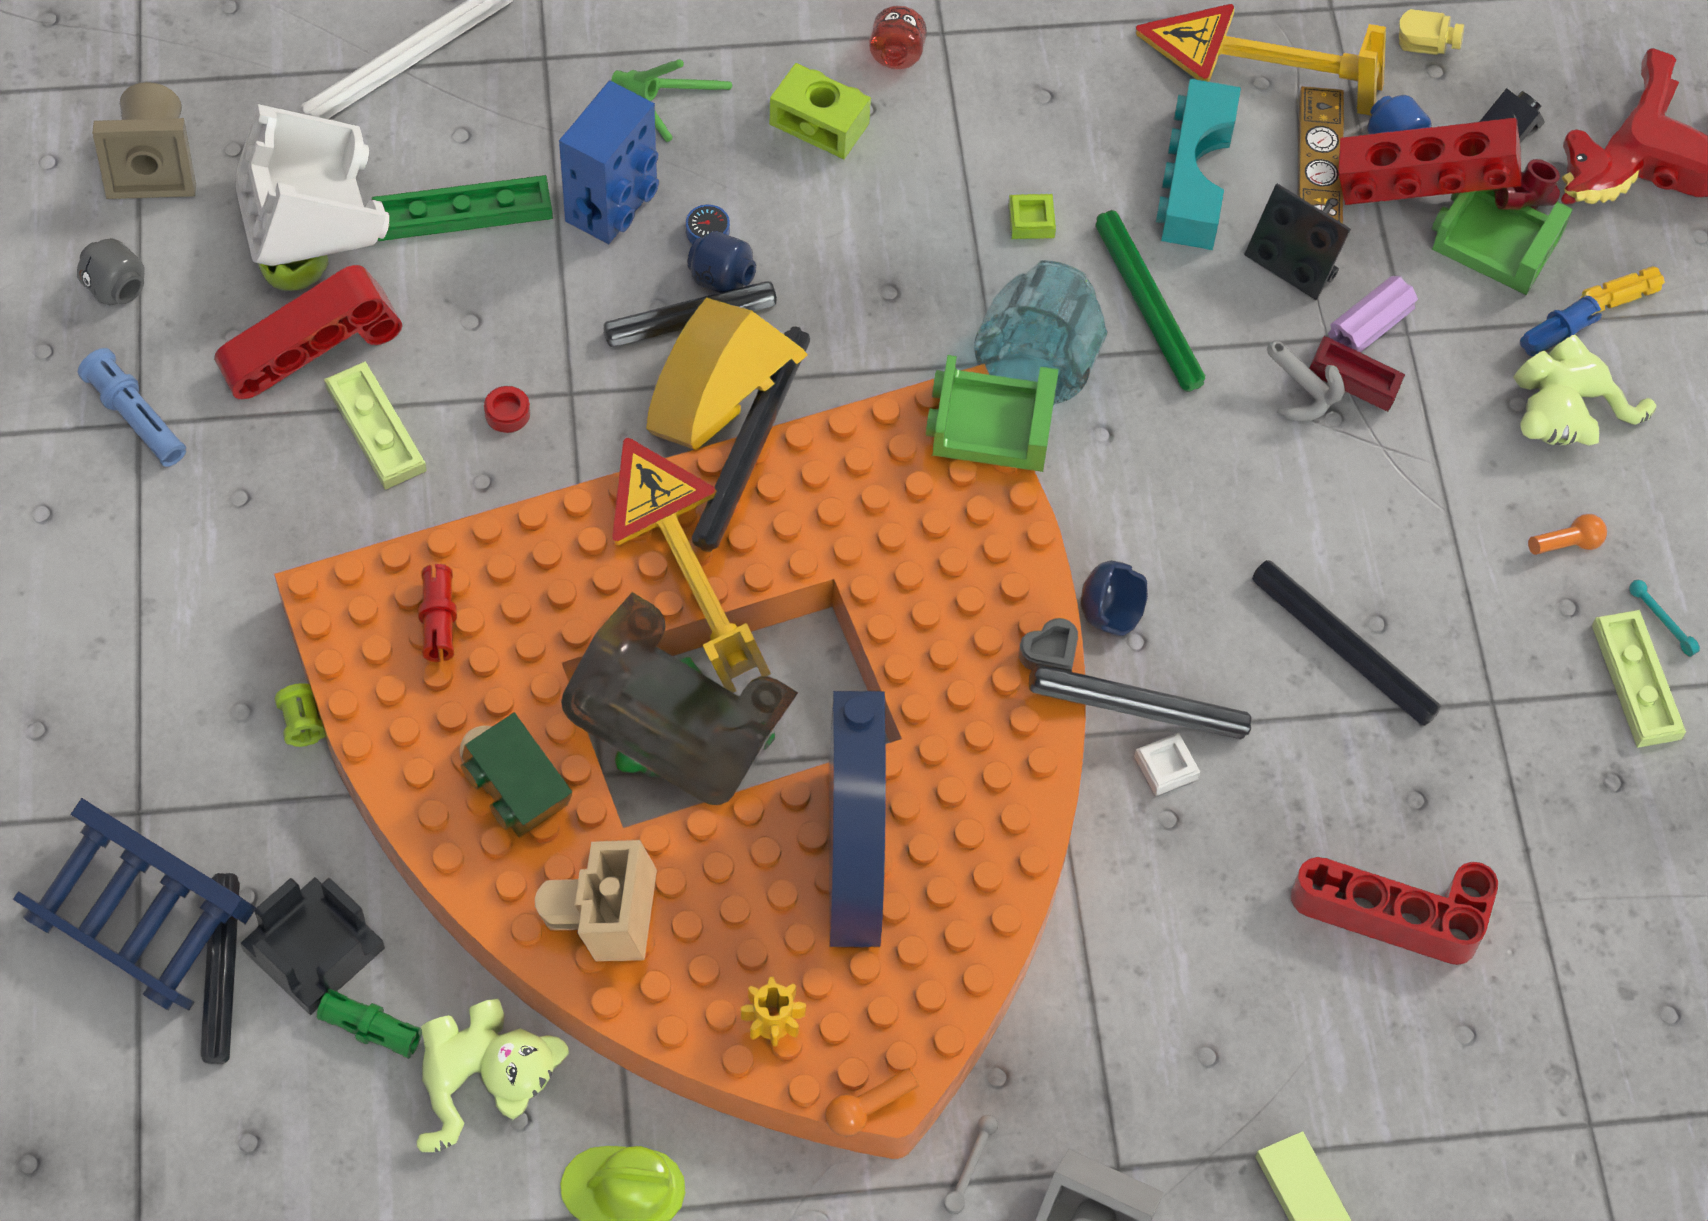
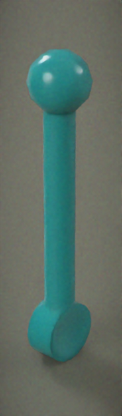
M1634 580L1629 586L1631 595L1641 598L1678 639L1684 654L1691 657L1698 653L1700 646L1697 640L1692 636L1687 637L1647 592L1648 586L1643 580Z

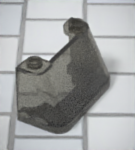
M631 592L591 640L563 692L561 699L562 710L566 717L578 727L700 801L710 805L726 803L734 796L789 710L798 692L775 678L759 676L752 679L746 685L741 695L737 696L658 648L657 646L666 628L665 619L661 611L652 603Z

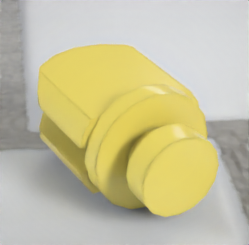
M1410 9L1402 15L1399 21V45L1404 51L1438 55V53L1445 54L1447 44H1452V49L1460 50L1463 41L1464 24L1456 23L1455 27H1450L1451 16H1446L1444 13Z

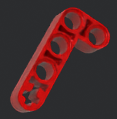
M352 265L336 272L223 344L216 351L214 360L233 396L237 399H249L261 394L357 332L370 345H381L391 341L400 333L402 322L383 288L367 269L361 265Z
M1315 857L1308 859L1300 867L1291 890V901L1296 910L1307 917L1449 964L1460 965L1467 963L1473 958L1487 931L1498 891V879L1496 873L1489 866L1480 862H1468L1458 868L1445 897L1334 860ZM1314 884L1321 888L1320 890H1316L1312 888V885ZM1462 887L1475 889L1481 897H1472L1466 894ZM1338 891L1343 893L1341 899L1336 897ZM1354 898H1364L1370 901L1374 908H1363L1354 901ZM1402 914H1413L1421 921V924L1409 923L1402 917ZM1450 929L1463 931L1469 940H1460L1454 937Z

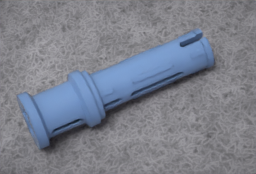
M101 348L93 351L83 359L78 367V376L82 381L91 383L100 393L101 403L106 408L117 410L163 466L170 467L178 463L186 454L185 449L187 447L184 443L180 442L160 416L138 393V381L131 374H125L116 364L115 354L108 348Z

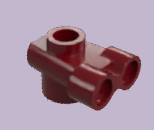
M1530 160L1524 171L1521 172L1520 187L1492 189L1495 193V204L1500 210H1520L1522 207L1528 206L1537 210L1538 206H1553L1560 196V190L1556 185L1560 179V174L1552 164L1544 160Z

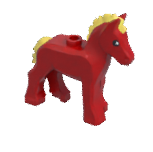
M1655 48L1647 50L1641 64L1644 92L1640 97L1637 107L1631 112L1620 129L1611 137L1605 149L1594 142L1585 131L1575 129L1567 133L1563 142L1568 162L1567 174L1562 176V180L1567 185L1564 188L1565 193L1561 198V203L1572 204L1585 201L1588 204H1595L1599 200L1602 203L1608 200L1615 201L1620 193L1626 194L1631 184L1635 183L1637 178L1653 182L1655 186L1661 189H1674L1693 197H1708V135L1665 115L1679 84V81L1671 79L1676 63V58L1672 54Z

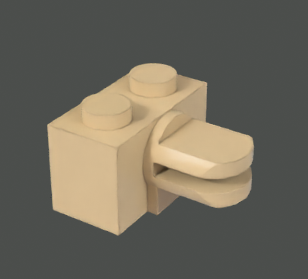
M640 840L591 842L587 869H580L578 879L545 881L536 893L535 908L548 929L578 930L580 938L595 961L645 960L657 869Z

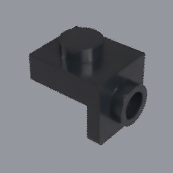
M1507 88L1479 121L1516 118L1520 143L1534 126L1540 129L1545 123L1539 112L1542 106L1524 91H1521L1517 96Z

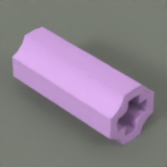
M1400 276L1389 277L1330 324L1331 330L1328 333L1329 337L1358 352H1362L1415 309V302L1418 298L1413 287L1408 285Z

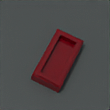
M1327 336L1323 337L1309 366V369L1322 381L1328 383L1325 369L1327 365H1334L1338 368L1342 377L1345 392L1389 412L1405 377L1404 373Z

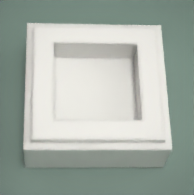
M1179 733L1140 747L1135 751L1134 758L1155 797L1199 779L1200 770Z

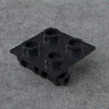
M1277 183L1244 255L1317 300L1326 281L1331 283L1339 271V268L1334 264L1351 229Z

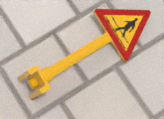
M1233 4L1136 26V35L1192 77L1201 81L1210 82L1218 57L1222 54L1339 74V78L1358 81L1357 113L1372 116L1370 113L1371 108L1376 103V90L1382 91L1384 87L1386 27L1369 24L1359 55L1343 53V56L1226 36L1234 15Z
M625 438L622 447L612 535L614 543L621 545L655 527H659L662 530L712 630L710 635L711 641L703 644V647L728 695L737 691L731 679L755 667L758 668L762 678L770 675L771 672L747 623L739 627L736 624L729 623L678 522L679 515L713 499L717 492L715 487L635 440Z

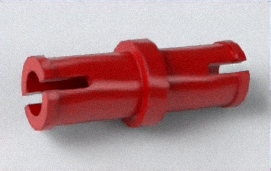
M435 564L436 578L432 577L431 565L424 567L421 571L423 602L418 607V618L423 624V657L432 662H440V649H443L444 661H448L454 656L452 623L457 619V606L452 602V569L443 564Z

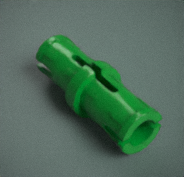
M329 989L328 993H325L317 1010L316 1017L318 1020L347 1030V1032L354 1034L356 1040L361 1043L368 1044L372 1042L381 1045L407 1059L411 1058V1054L415 1053L422 1037V1029L420 1027L405 1023L384 1013L383 1007L375 1003H371L368 1006L350 999L333 989Z

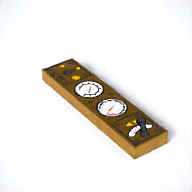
M1301 86L1299 94L1298 196L1343 224V193L1339 179L1340 138L1344 137V90Z

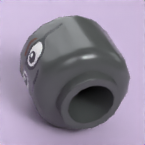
M113 238L104 239L99 242H92L82 250L77 265V278L99 302L109 306L127 304L133 301L143 289L145 267L141 260L121 241Z

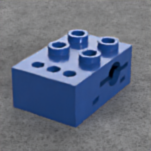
M610 80L559 140L565 222L608 245L619 232H625L630 227L637 209L643 202H649L654 197L659 186L656 165L658 152L656 151L655 103Z

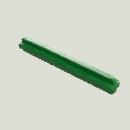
M1114 210L1100 213L1096 218L1095 227L1181 388L1186 392L1201 388L1204 385L1206 375L1119 214Z

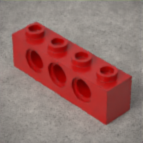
M1516 118L1340 138L1339 179L1345 205L1520 187L1521 146Z

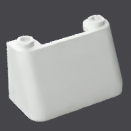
M257 104L236 174L237 197L254 263L275 266L373 246L378 238L383 239L389 226V213L385 212L381 201L370 200L366 207H364L356 181L358 170L363 171L365 169L369 156V147L363 144V137L359 126Z

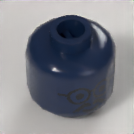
M712 231L703 238H698L691 246L688 254L687 264L695 283L719 293L749 285L756 273V262L753 260V251L749 243L718 231Z

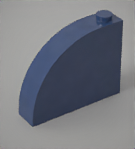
M833 691L829 752L830 947L881 946L886 817L885 691Z

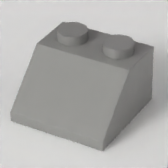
M1068 1149L1053 1175L1035 1221H1152L1164 1192Z

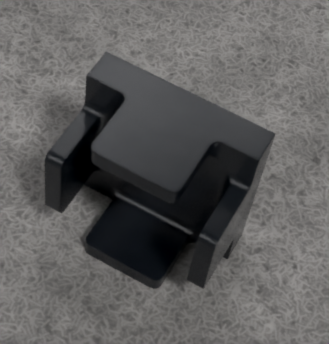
M314 877L301 890L295 880L292 878L287 880L255 909L258 927L240 943L243 952L310 1016L318 1009L325 993H328L329 989L335 991L341 989L385 949L383 940L367 926L362 908L329 877L323 883Z

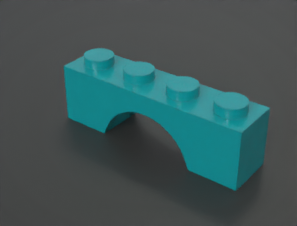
M1190 79L1187 96L1178 94L1174 120L1182 121L1181 129L1172 128L1168 154L1176 155L1175 163L1166 162L1162 188L1170 189L1169 198L1160 196L1156 223L1164 224L1161 241L1213 250L1224 189L1215 185L1203 175L1197 165V161L1211 151L1230 148L1241 87Z

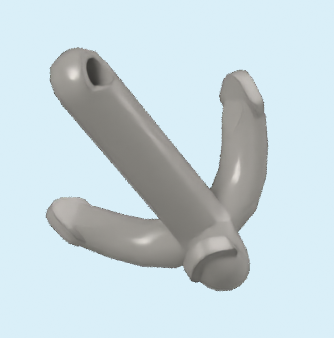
M1272 341L1268 344V355L1315 399V402L1309 406L1289 409L1278 408L1277 413L1292 421H1312L1323 416L1332 404L1342 400L1345 388L1337 367L1334 365L1326 366L1325 374L1328 381L1326 383L1314 374L1283 343Z

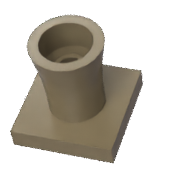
M144 82L130 86L120 97L119 104L122 120H99L93 123L92 134L106 199L195 196L196 180L184 118H179L182 111L179 97L171 89L157 83Z

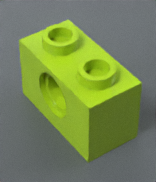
M795 62L770 97L769 125L845 159L869 125L871 97L863 94L855 87L843 85L826 77L818 70L809 69Z

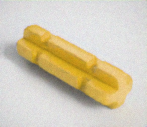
M1651 266L1640 270L1639 275L1631 273L1602 283L1603 288L1600 285L1584 289L1580 299L1584 296H1591L1598 302L1601 308L1598 312L1605 310V305L1608 308H1612L1641 298V293L1646 296L1659 292L1665 283L1664 276L1661 275L1657 267Z

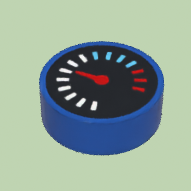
M700 205L692 209L687 215L686 236L692 244L698 238H703L712 231H718L726 235L730 234L729 216L718 206Z

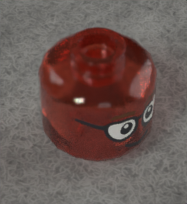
M891 6L883 9L874 20L869 38V48L873 58L882 66L890 69L912 67L919 61L924 50L927 37L926 23L919 13L906 6Z

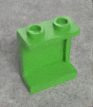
M1493 190L1455 193L1450 198V200L1454 201L1451 208L1443 206L1433 223L1432 230L1437 232L1432 250L1527 295L1563 236L1573 209L1556 202L1549 216L1529 206L1522 207L1520 210H1500L1495 204V193Z
M947 355L945 371L936 370L932 397L940 398L939 409L930 408L927 420L926 436L934 437L932 455L1043 472L1059 369L1040 367L1038 382L957 370V356Z

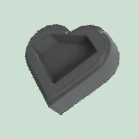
M1055 618L1049 620L1043 626L1042 631L1027 633L1022 638L1019 646V659L1021 663L1030 670L1034 669L1036 665H1044L1072 672L1078 641V631L1075 625L1066 619Z

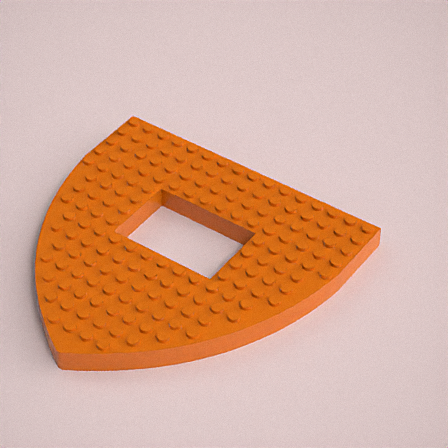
M985 364L961 370L989 375ZM934 379L772 426L719 547L711 552H705L692 543V535L707 502L678 516V522L729 623L736 624L737 627L747 623L752 632L833 607L867 690L885 691V733L890 743L885 744V870L880 947H830L829 762L623 828L571 687L701 648L703 644L711 641L710 635L712 630L659 527H655L621 545L614 543L612 535L620 472L274 574L281 604L307 683L311 687L333 762L342 782L380 847L408 886L437 921L488 972L524 1003L567 1034L630 1072L679 1096L768 1129L858 1153L899 1159L912 1151L955 1096L983 1054L1022 984L1040 943L1057 893L1076 812L1083 764L1086 722L1085 704L1031 692L1028 687L1031 670L1026 668L1019 659L1020 642L1027 633L1042 631L1043 626L1049 620L1063 618L1073 623L1078 631L1072 672L1085 675L1078 603L1066 550L1054 511L1034 470L932 455L934 437L926 436L929 409H939L940 398L932 397ZM737 437L665 459L715 487ZM435 564H443L452 569V602L457 606V619L452 623L454 656L450 660L444 661L443 649H440V662H432L423 657V624L418 618V607L423 602L421 571L424 567L431 565L432 577L436 578ZM514 712L573 792L568 806L520 838L511 827L505 830L495 819L490 809V804L493 803L494 799L490 793L487 794L483 787L477 790L469 783L461 769L462 761L460 757L462 739L470 730L479 726H494ZM640 840L657 869L645 960L595 961L580 938L578 930L548 929L535 908L536 893L547 880L578 879L580 869H587L591 842ZM769 977H774L776 984L786 988L794 983L796 985V995L793 1002L806 1003L805 1017L794 1019L799 1025L798 1036L793 1037L787 1033L782 1038H779L777 1046L772 1045L771 1039L764 1038L761 1035L754 1040L751 1039L750 1028L754 1021L741 1020V1007L753 1005L748 999V988L753 986L759 990L768 984ZM776 1007L768 1008L769 1016L779 1015ZM908 1068L911 1069L919 1083V1087L869 1114L865 1126L859 1133L845 1137L837 1135L829 1128L826 1122V1109L834 1098L844 1094L858 1097Z

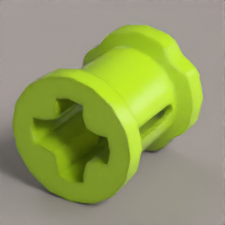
M298 683L289 685L276 693L274 698L275 704L283 712L286 725L283 731L286 744L303 747L315 744L325 737L310 684Z

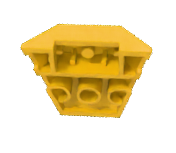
M706 298L680 333L661 371L648 410L646 429L652 435L697 450L740 413L741 405L739 403L755 389L767 391L775 384L770 378L771 375L791 358L798 364L808 354L803 348L752 310Z

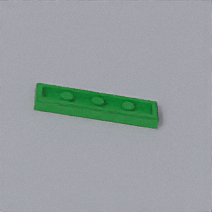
M546 175L371 197L372 200L381 201L385 212L389 213L387 233L383 239L378 238V241L553 219Z

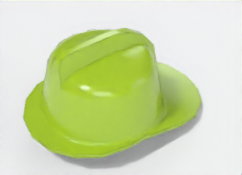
M600 1146L589 1148L576 1155L568 1164L560 1183L564 1204L569 1213L580 1221H671L681 1209L686 1194L684 1176L677 1163L666 1154L643 1146Z

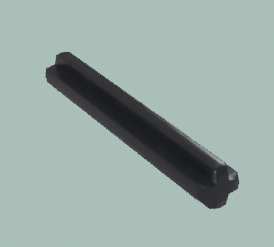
M764 281L606 321L603 324L604 336L610 347H616L682 330L706 298L752 311L773 307L777 301L776 291L771 281Z
M217 873L213 875L211 879L239 896L240 883L237 875L233 873ZM230 916L226 924L220 922L207 942L200 1050L202 1060L207 1064H224L230 1059L238 920Z

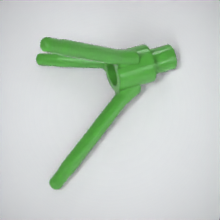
M681 59L665 63L647 71L630 70L627 73L616 70L611 79L612 82L649 101L655 98L658 90L661 88L730 90L733 86L730 81L657 78L682 68L684 62ZM655 111V128L666 142H670L673 137Z

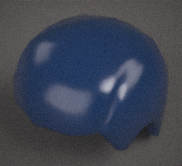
M1114 560L1102 562L1090 572L1083 583L1080 601L1081 609L1086 620L1095 628L1117 636H1124L1134 630L1141 620L1148 599L1147 580L1144 575L1132 570L1133 567L1131 565Z

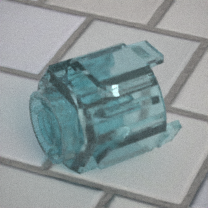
M1041 260L1026 274L1021 273L1013 278L993 299L976 334L974 351L977 364H985L989 375L1038 382L1040 367L1059 369L1053 405L1065 402L1077 395L1087 383L1108 334L1095 290L1087 279L1086 274L1075 267L1061 262ZM1033 349L1041 351L1050 361L1022 353L1021 350Z

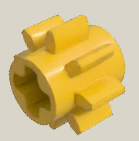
M769 977L768 984L759 990L753 986L748 988V999L753 1005L741 1007V1020L754 1021L750 1028L751 1039L754 1040L761 1035L764 1038L771 1039L772 1045L777 1046L779 1038H782L787 1033L793 1037L798 1036L799 1025L794 1019L805 1017L806 1003L793 1002L796 995V985L794 983L786 988L776 984L774 977ZM776 1007L779 1015L769 1016L768 1008Z

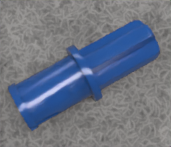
M1584 296L1564 310L1550 312L1546 321L1527 331L1521 337V347L1525 349L1527 355L1535 356L1539 352L1551 348L1568 337L1575 335L1583 328L1599 321L1602 314H1594L1601 310L1598 302L1591 296Z

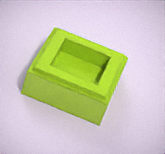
M1053 194L1009 195L1008 209L1011 239L1055 238L1056 223Z

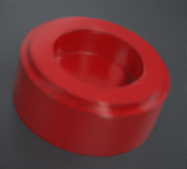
M501 386L492 390L484 401L485 419L491 428L499 432L511 433L520 430L530 419L528 396L521 389L513 386Z

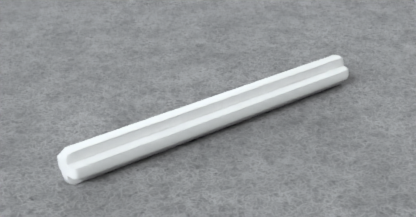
M467 0L302 104L300 107L302 114L329 119L510 4L513 0Z

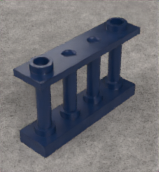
M81 798L70 815L85 824L80 831L84 835L40 902L19 891L13 900L28 909L23 918L48 934L53 926H55L147 985L143 995L156 1004L169 1010L172 1004L175 1003L190 1010L194 1001L176 990L220 922L226 924L230 916L246 925L256 907ZM110 841H113L125 849L119 857L123 859V862L78 928L56 913L100 847L102 846L106 849ZM153 866L165 874L159 882L163 887L119 953L98 941L96 937L140 871L146 873L149 867ZM193 891L205 899L200 906L204 911L158 979L137 966L136 963L180 896L186 898L189 892Z

